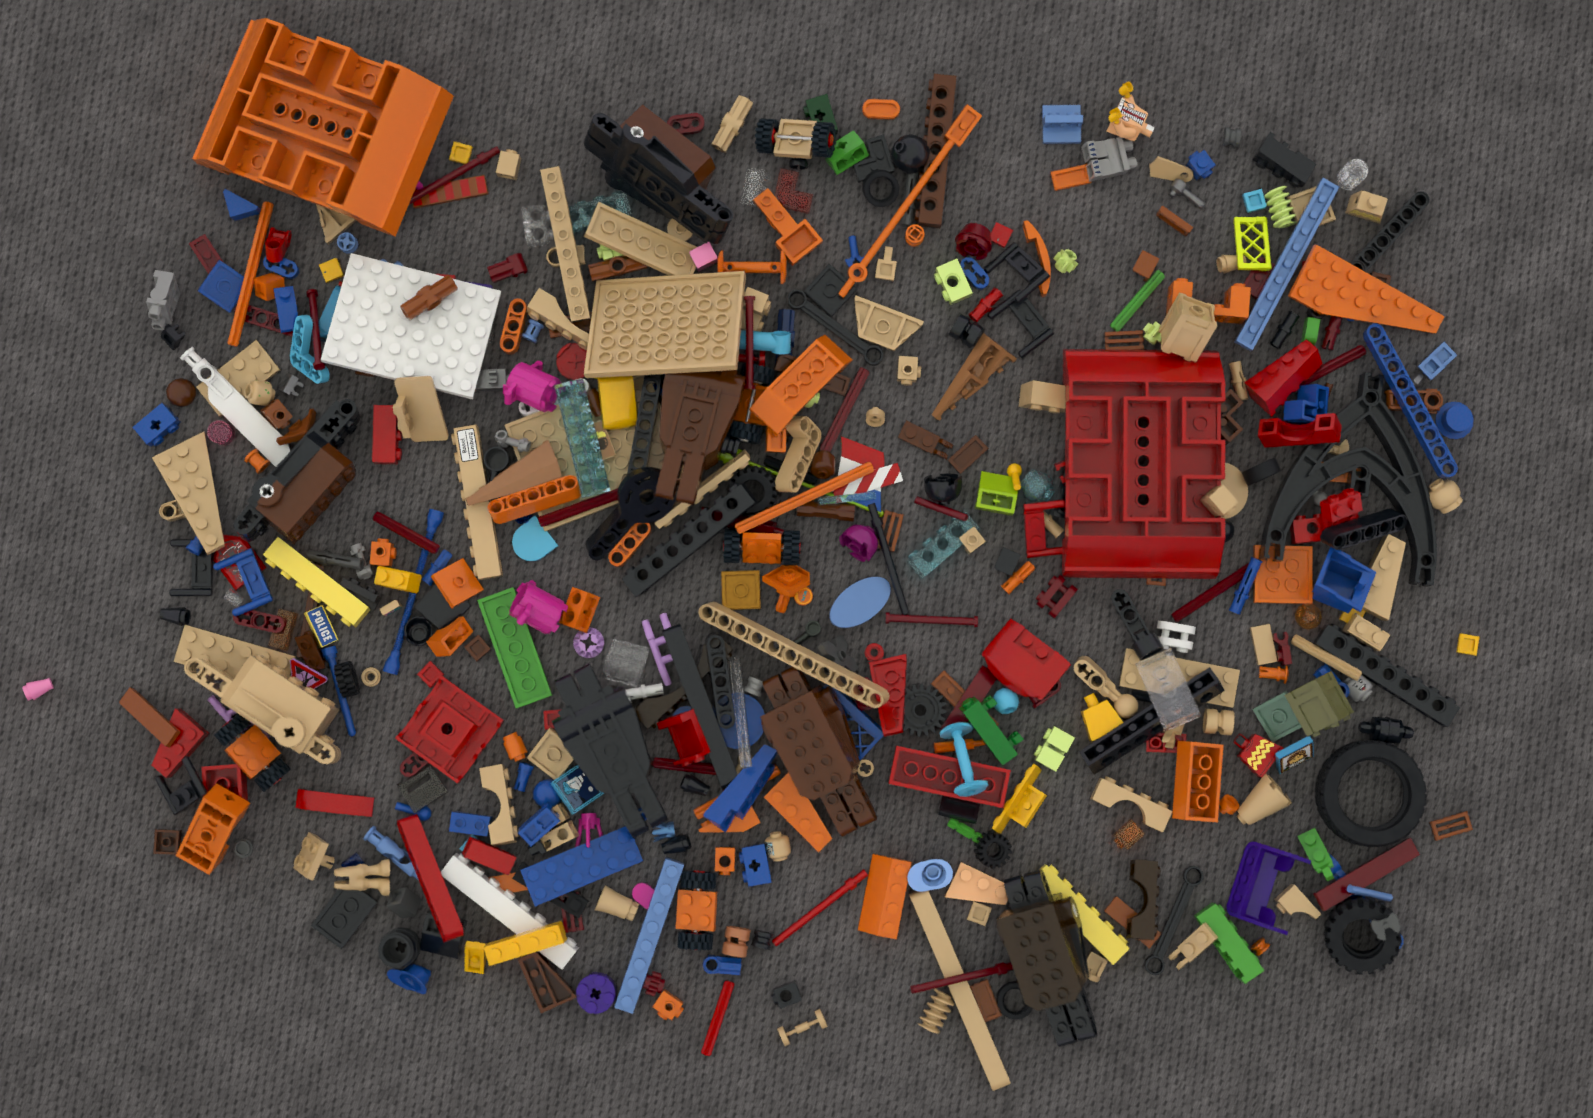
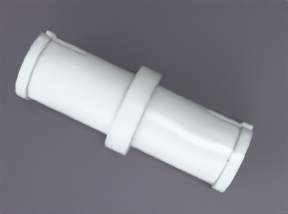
M662 683L648 686L642 684L641 687L625 689L631 700L641 698L645 700L647 697L664 695Z

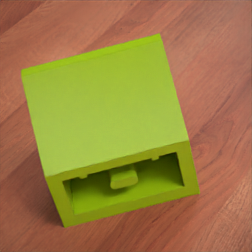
M981 471L974 509L1012 516L1015 511L1018 490L1013 488L1012 477Z

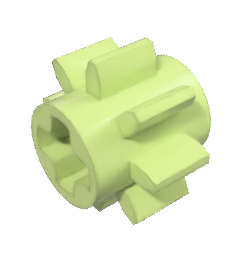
M1062 249L1053 258L1057 261L1055 263L1056 269L1062 273H1070L1078 265L1075 261L1077 259L1076 254L1069 249L1065 251Z
M1154 322L1153 325L1148 323L1143 329L1146 333L1143 337L1152 345L1162 343L1161 333H1159L1160 324Z

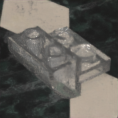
M613 638L605 658L602 678L639 688L645 672L650 648Z

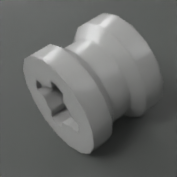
M749 676L748 684L743 690L761 697V691L764 688L763 681Z

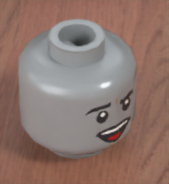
M1363 674L1358 681L1350 677L1344 681L1349 687L1350 692L1348 696L1355 702H1364L1373 693L1372 683Z

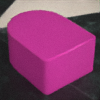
M644 882L637 883L632 890V896L636 902L645 909H648L654 888Z

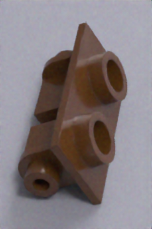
M308 630L303 633L304 635L295 637L306 665L315 671L325 669L324 662L326 660L323 658L320 649H317L318 644L314 638V633Z

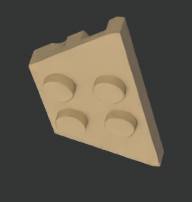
M316 204L325 241L328 245L357 221L350 216Z
M855 296L858 338L895 351L924 323V321Z

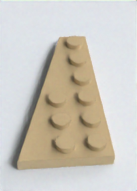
M202 432L152 457L202 547L207 555L225 547L205 432Z

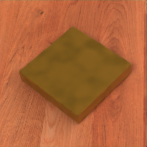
M760 570L721 571L723 606L731 610L761 609Z

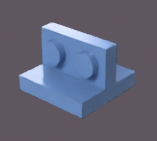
M1080 105L1042 106L1043 144L1081 143L1083 115H1081Z

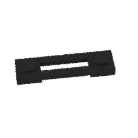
M522 862L512 879L527 887L520 870L530 865ZM573 891L565 894L569 896L566 903L558 898L549 900L577 918H580L589 902Z

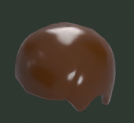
M175 379L168 384L166 389L167 399L174 406L186 407L194 401L196 388L187 379Z

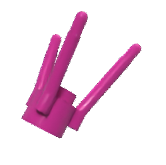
M596 813L581 814L578 827L580 836L576 839L575 847L580 845L582 829H586V847L588 848L590 847V829H595V825L599 837L603 836L600 818L596 817Z

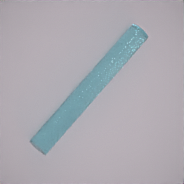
M866 492L818 497L819 505L872 500L876 499V493Z

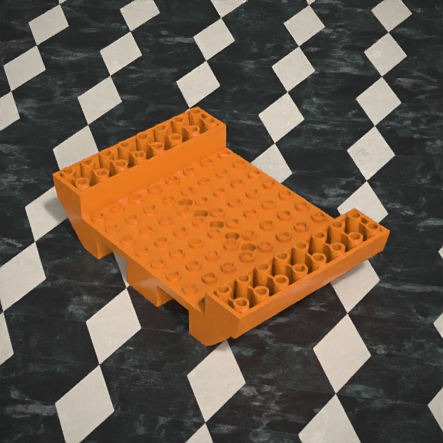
M267 18L251 20L192 159L202 166L230 175V173L236 174L350 216L362 225L396 236L454 96L443 87L396 63L385 60L384 64L369 60L359 56L350 47L317 36L316 40L298 35L290 31L284 24ZM284 105L285 111L281 114H278V108ZM301 111V118L294 120L295 113ZM318 117V123L315 126H311V120ZM334 123L335 129L332 132H328V126ZM351 129L352 135L349 138H344L345 131Z

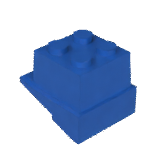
M1330 547L1312 590L1314 593L1312 599L1346 613H1349L1352 608L1361 612L1376 571L1352 559L1345 552Z

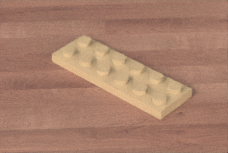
M598 202L584 237L666 275L694 274L696 265L689 252L697 248L696 246Z
M185 625L174 662L185 665L189 659H203L235 678L249 656H257L258 654L269 659L271 665L279 666L286 670V675L290 677V660L292 658L296 659V656Z
M1126 648L1119 686L1167 695L1210 667L1220 680L1225 691L1206 703L1233 708L1240 670L1159 654L1140 661L1133 649Z

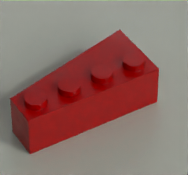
M1307 339L1244 382L1250 398L1272 417L1276 413L1275 409L1279 405L1283 406L1285 401H1287V397L1300 388L1299 385L1303 380L1307 381L1323 364L1319 351Z

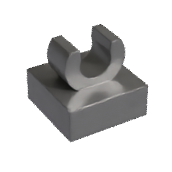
M287 373L278 389L288 395L291 393L298 396L299 394L294 391V387L296 385L303 387L304 385L298 381L299 378Z

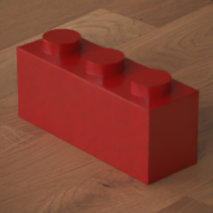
M374 405L372 462L374 464H398V460L402 458V450L399 448V441H402V432L398 429V419L393 413V405Z

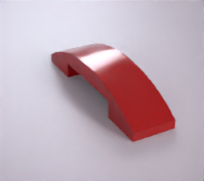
M298 789L295 808L372 817L374 797Z

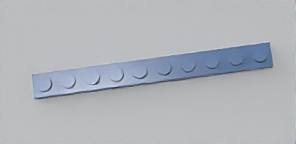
M1325 178L1319 181L1253 305L1248 319L1245 320L1234 341L1238 345L1249 351L1254 349L1339 186Z

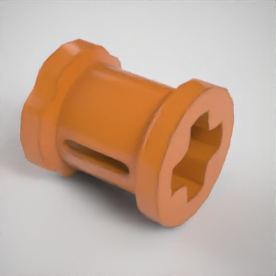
M254 449L245 457L244 461L246 463L249 462L256 469V472L260 474L269 466L270 461L265 460L258 453L259 450Z

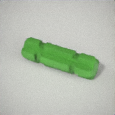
M950 818L947 824L948 827L953 830L956 829L958 833L969 839L971 838L976 843H979L978 837H983L981 833L974 832V829L962 822L959 823L957 819Z

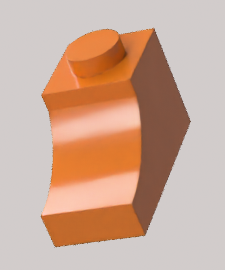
M464 616L458 617L450 625L437 630L426 643L436 657L451 656L472 634L473 630Z

